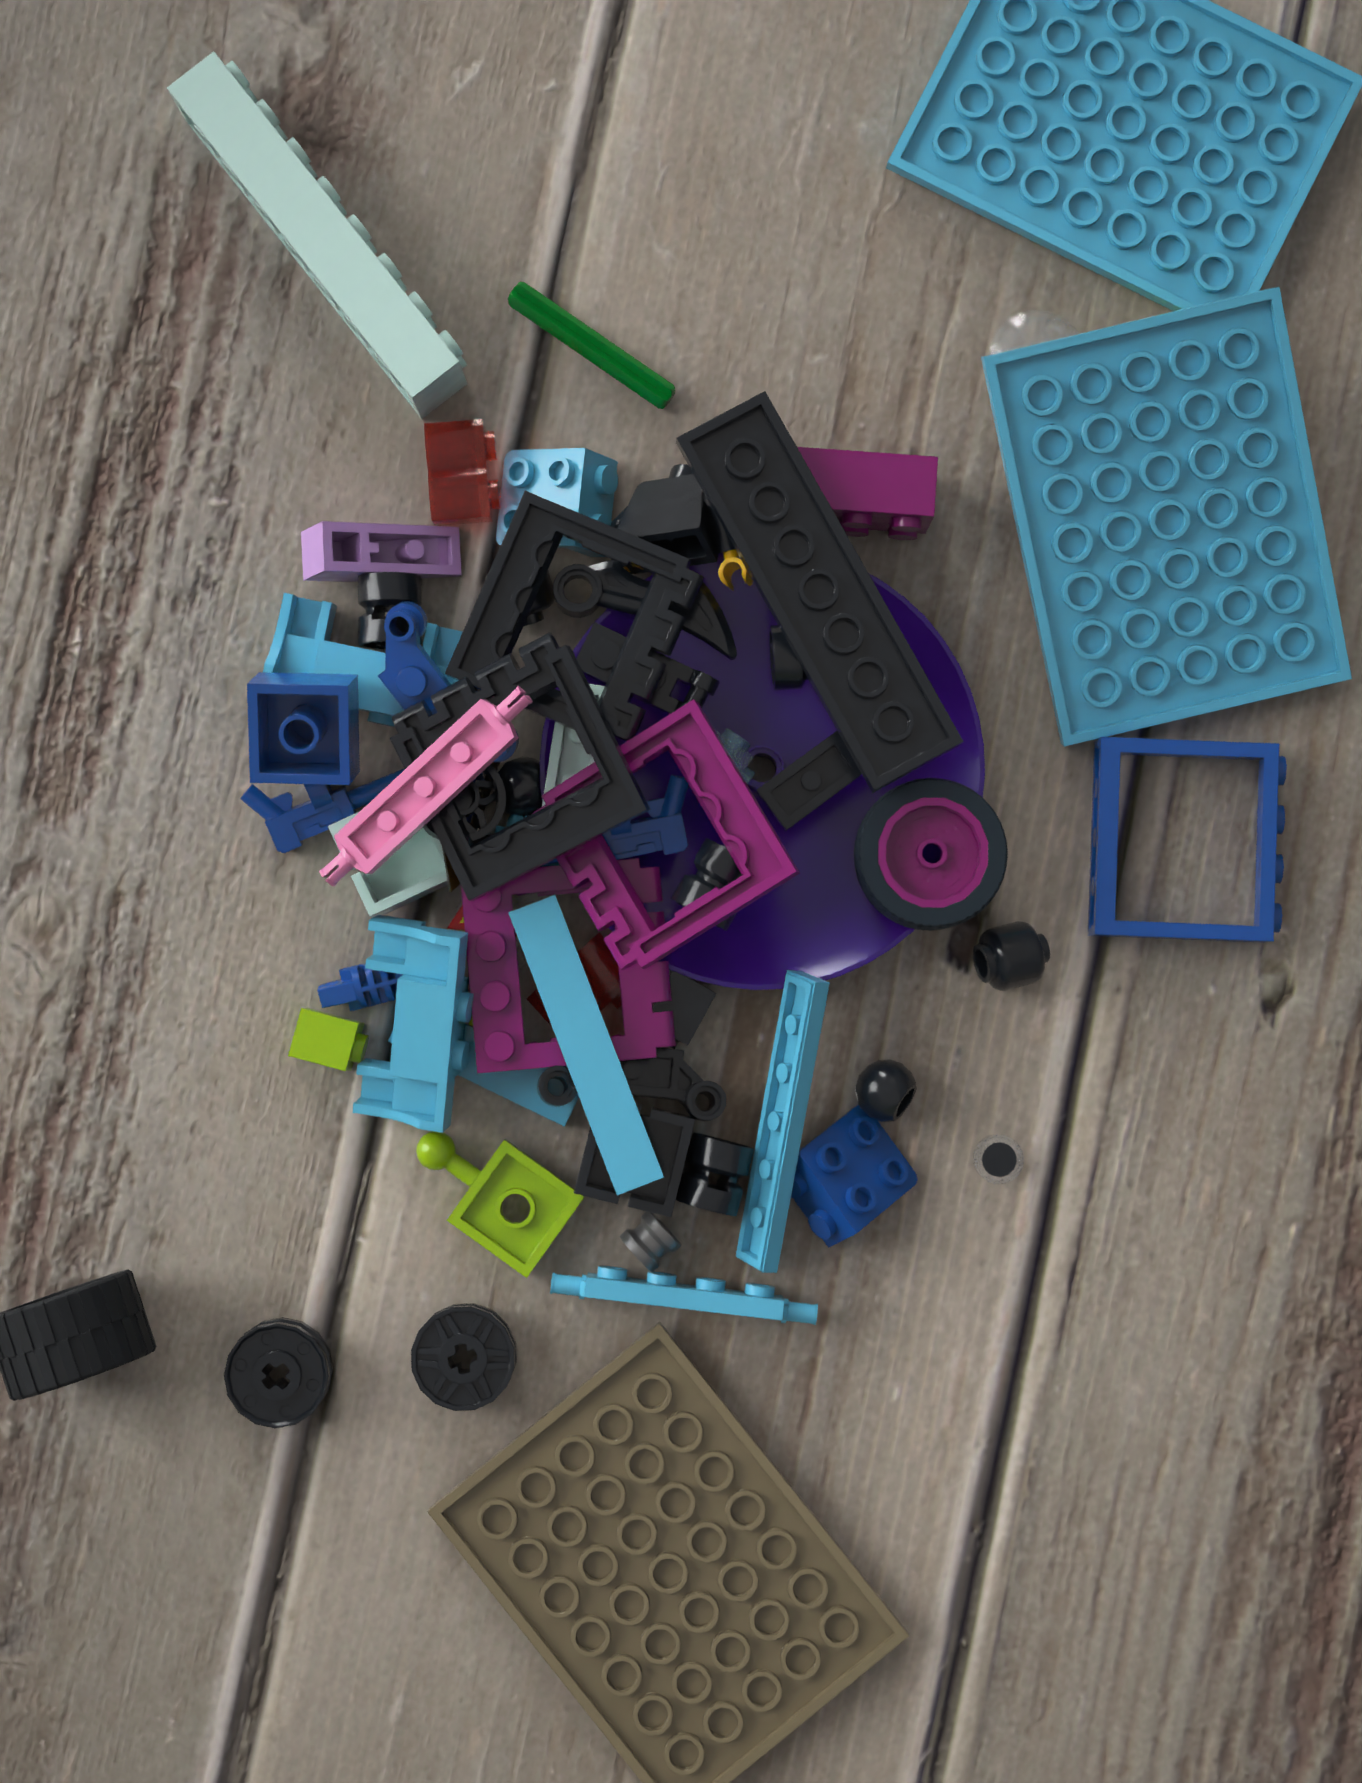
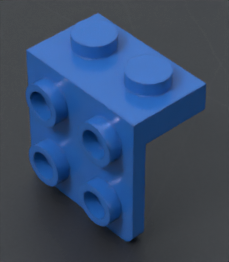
M857 1105L808 1144L800 1148L791 1198L794 1199L807 1217L809 1226L814 1234L823 1239L829 1248L861 1231L915 1186L918 1178L913 1168L879 1121L870 1118Z

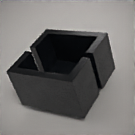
M636 1103L638 1111L641 1113L643 1104ZM652 1107L650 1116L642 1114L640 1116L664 1178L628 1191L627 1193H631L627 1207L672 1217L695 1118ZM590 1127L574 1194L618 1204L620 1195H616Z

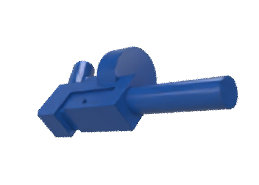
M405 769L350 791H347L346 786L332 791L330 785L304 784L310 800L292 807L293 795L290 792L270 799L254 784L245 791L240 799L265 819V824L277 851L286 853L301 847L303 844L302 840L329 830V825L357 813L355 809L369 804Z
M671 774L665 797L647 801L651 809L647 811L650 814L649 817L630 820L602 835L616 860L663 850L664 855L682 852L686 849L688 843L681 810L689 785L684 777ZM554 859L546 864L556 863L558 860Z

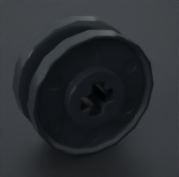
M475 1303L453 1304L436 1312L418 1331L411 1349V1368L419 1389L433 1403L453 1411L476 1410L493 1402L508 1386L517 1363L516 1341L508 1324L493 1310ZM459 1344H466L467 1351L474 1349L477 1357L470 1363V1369H462L461 1362L455 1364L452 1360V1356L459 1350Z
M281 1317L262 1321L244 1333L228 1355L224 1380L227 1396L238 1413L256 1425L281 1428L296 1425L313 1414L330 1389L334 1368L330 1349L318 1331L303 1321ZM269 1363L274 1367H278L282 1363L285 1364L289 1369L285 1377L290 1381L288 1382L283 1377L274 1381L269 1375L274 1368Z

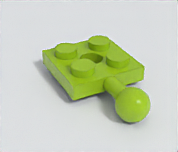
M428 1132L421 1137L417 1144V1158L424 1167L430 1170H442L445 1168L449 1173L470 1187L446 1221L526 1278L585 1197L574 1194L575 1188L507 1139L503 1140L482 1171L456 1154L454 1141L444 1132ZM511 1194L524 1196L530 1204L529 1216L521 1222L508 1220L502 1212V1203Z

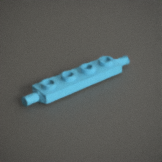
M598 1266L597 1273L588 1272L587 1275L582 1274V1277L552 1273L550 1294L579 1296V1299L587 1297L781 1320V1323L791 1321L816 1325L818 1304L791 1302L782 1295H774L775 1287L765 1284L746 1283L745 1291L725 1289V1280L697 1277L696 1285L676 1283L677 1275L651 1271L647 1272V1279L627 1277L628 1269L614 1266Z

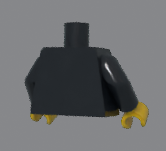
M687 464L673 466L669 478L645 481L639 484L628 506L611 523V526L689 558L691 561L690 566L717 562L718 554H723L724 561L720 564L718 576L721 582L732 591H734L731 577L738 569H742V577L747 585L752 586L754 582L742 560L739 559L736 549ZM620 563L631 574L648 572L631 564L627 566Z

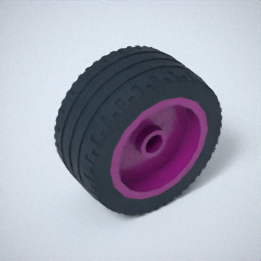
M923 778L908 781L885 793L870 808L862 820L854 845L855 872L860 887L867 899L886 918L904 927L917 930L933 931L954 927L979 914L998 892L1004 879L1008 860L1005 832L992 807L983 797L967 786L940 778ZM928 844L938 846L941 851L940 860L936 863H929L923 858V848Z

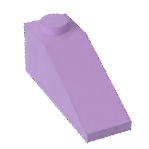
M321 521L301 532L303 581L358 582L359 575L374 572L412 573L420 575L421 578L458 577L462 575L459 527Z

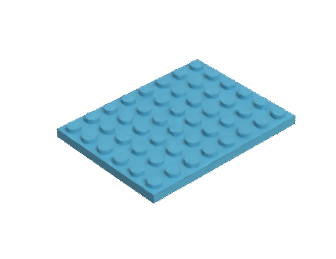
M970 0L887 162L886 169L1172 311H1177L1260 291L1362 87V76L1209 0Z
M1280 287L981 357L1059 737L1064 747L1352 679Z

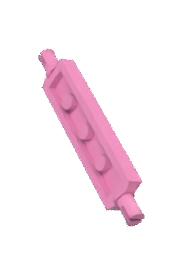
M517 686L498 706L484 699H480L334 835L340 853L319 871L322 877H328L325 881L331 886H336L353 868L365 874H373L519 738L511 721L533 702L530 696L525 695L527 693L520 686Z

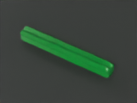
M521 281L510 292L507 299L510 307L658 409H664L672 400L675 394V386L540 292Z

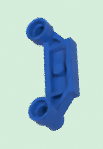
M401 602L393 606L385 617V670L378 677L403 709L424 700L434 715L437 713V710L431 700V695L448 687L451 683L420 644V637L427 628L425 611L416 603ZM397 617H403L407 620L409 624L408 632H402L398 629L396 625ZM519 738L493 762H503L509 759L517 750Z

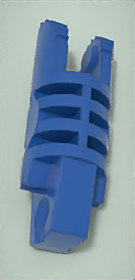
M366 963L340 969L341 979L321 984L318 987L317 991L322 1008L348 1003L351 1012L396 1000L397 979L403 974L365 969Z

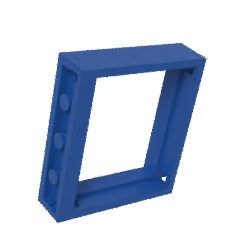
M1100 737L1094 741L1088 936L1273 942L1274 932L1279 933L1282 925V907L1280 903H1275V883L1280 884L1282 882L1284 871L1282 854H1276L1277 834H1282L1285 826V809L1283 805H1278V785H1284L1287 771L1286 758L1279 756L1280 744ZM1121 755L1259 760L1254 926L1115 920Z

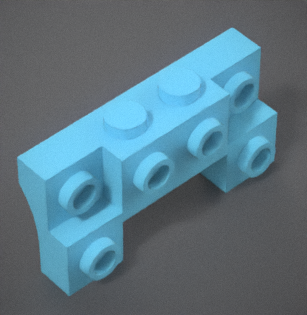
M284 593L275 635L264 664L263 672L358 674L359 710L369 712L367 720L369 722L395 727L392 716L404 709L378 677L385 670V653L330 642L337 605L331 602H319ZM427 623L422 647L448 681L453 684L458 680L448 677L445 672L463 631Z
M377 915L370 919L368 924V930L375 931L373 955L366 959L365 969L403 975L397 979L391 1060L383 1061L365 1058L357 1064L356 1074L363 1076L361 1097L353 1103V1113L392 1119L421 1130L443 1133L451 1125L455 1077L466 1069L470 1054V1044L468 1041H464L465 1023H469L471 1020L474 997L473 993H468L469 977L464 976L468 932L428 927L425 921Z

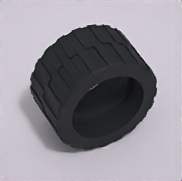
M128 1269L0 1312V1371L9 1399L13 1401L36 1396L104 1373L154 1352L157 1347L133 1273Z

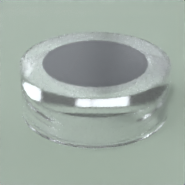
M993 1134L985 1137L977 1144L973 1154V1164L977 1173L986 1181L993 1184H1006L1017 1178L1022 1171L1024 1155L1021 1147L1014 1139L1001 1134Z

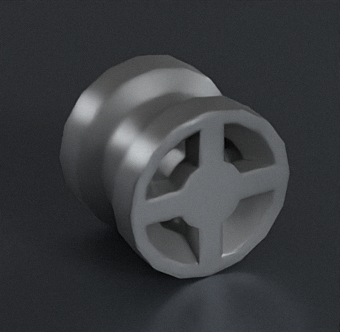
M647 1211L641 1216V1223L635 1229H627L619 1236L629 1250L651 1272L660 1266V1258L667 1252H675L681 1247L680 1242L654 1213Z

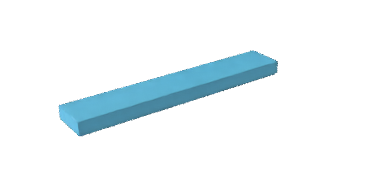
M556 895L508 912L616 1195L618 1196L664 1178Z
M787 970L736 1251L737 1258L762 1273H777L830 984L803 971Z

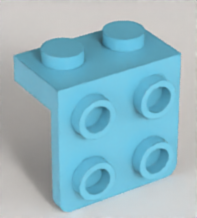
M587 448L510 450L504 459L496 532L497 543L499 545L502 544L524 491L611 526L614 492L618 486V461ZM564 536L558 548H567L589 557H605L584 548L581 543Z

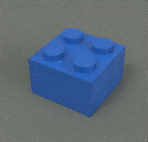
M259 672L247 683L250 783L351 785L360 772L358 674Z

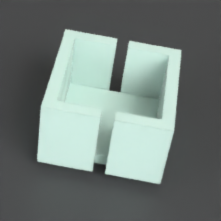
M359 812L328 826L334 841V835ZM423 827L373 874L358 872L351 875L369 916L373 918L377 915H385L448 885L442 845L438 839L430 836Z

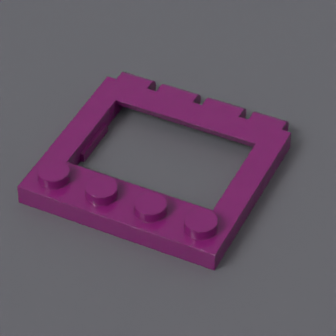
M694 699L620 745V748L633 774L645 767L648 762L667 750L669 751L742 876L721 889L716 887L675 912L673 919L656 928L602 835L556 858L573 888H578L589 881L593 884L592 887L582 892L578 897L598 931H603L613 924H616L618 927L616 931L606 936L603 940L621 970H625L637 962L643 969L650 967L800 874L701 706ZM592 763L543 794L541 797L546 805L535 812L601 779L602 775L596 763Z
M639 858L617 860L643 906L644 903L663 902L660 867L640 868ZM560 865L538 867L474 901L468 900L461 886L465 932H468L467 961L470 993L474 994L472 1019L477 1074L567 1066L556 1037L550 1038V1042H531L525 1044L515 929L508 912L513 911L512 895L521 896L537 893L538 897L575 894L582 893L593 886L591 881L578 888H573ZM664 911L648 912L656 928L665 924ZM638 962L625 970H621L619 967L624 1035L610 1036L619 1061L657 1058L656 1047L676 1046L673 1011L653 1012L652 1004L653 1002L672 1001L669 962H656L646 969L641 968Z

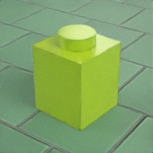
M301 1008L288 1056L342 1071H351L354 1062L360 1063L363 1061L369 1035L362 1034L364 1027L362 1022L310 1008Z

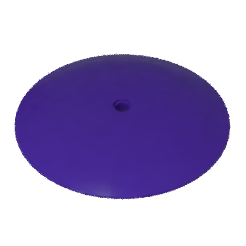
M718 554L717 562L689 566V570H693L705 577L703 582L722 609L737 650L736 659L730 660L707 643L685 631H681L671 656H665L692 669L706 673L720 682L714 696L708 695L702 710L800 874L738 911L727 931L714 926L658 962L668 961L669 970L689 978L730 988L749 990L783 989L787 970L803 971L826 981L870 963L891 950L915 930L886 918L865 896L858 882L854 866L856 835L862 820L870 808L889 790L908 781L923 778L947 779L965 785L983 797L985 759L979 715L963 671L942 636L929 620L903 595L882 580L869 574L964 742L959 747L874 793L871 792L864 777L861 775L785 831L757 794L756 790L766 782H758L750 777L748 773L749 762L756 757L770 759L775 766L776 776L837 731L809 680H806L802 689H773L769 628L770 625L778 624L755 583L753 582L752 586H749L744 582L742 569H738L732 574L731 581L734 591L721 582L718 576V569L724 561L723 554ZM653 575L646 578L645 580L651 581ZM606 609L595 622L627 637L635 615ZM593 624L573 650L576 659ZM585 675L589 684L601 686L606 685L590 676ZM677 681L670 697L683 702L690 686ZM632 697L631 704L646 710L636 735L669 715ZM545 718L540 750L541 795L544 794L555 725L554 721ZM615 737L619 746L627 742ZM668 750L633 774L646 801L665 797L671 774L684 777ZM688 786L681 810L688 843L686 849L682 852L664 855L663 850L618 859L639 858L640 868L660 867L663 902L644 903V908L647 913L664 911L665 923L675 917L674 913L683 908V906L670 898L684 875H696L698 870L694 864L695 855L705 838L711 839L725 847L690 786ZM645 812L634 819L649 817L650 814ZM928 844L923 848L922 855L925 861L936 863L940 860L941 851L938 846ZM615 924L608 927L612 932L615 931Z

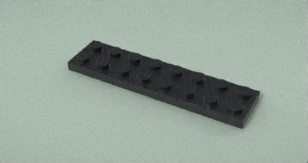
M766 391L677 437L676 444L871 792H876L962 745L963 739Z

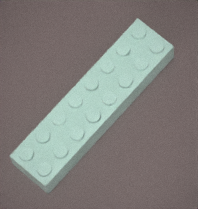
M213 51L167 87L184 120L418 416L423 419L467 385L462 370L467 364L461 356L463 354L462 350L446 330H443L440 334L435 331L437 326L431 318L433 314L415 291L407 296L405 293L407 288L400 279L402 277L401 273L384 252L378 257L375 255L377 250L370 241L372 237L354 214L346 219L347 212L339 202L341 201L340 196L324 176L317 180L315 179L318 176L309 164L311 160L293 137L285 142L288 138L279 126L281 124L279 119L263 99L257 100L249 88L250 83L232 60L224 65Z

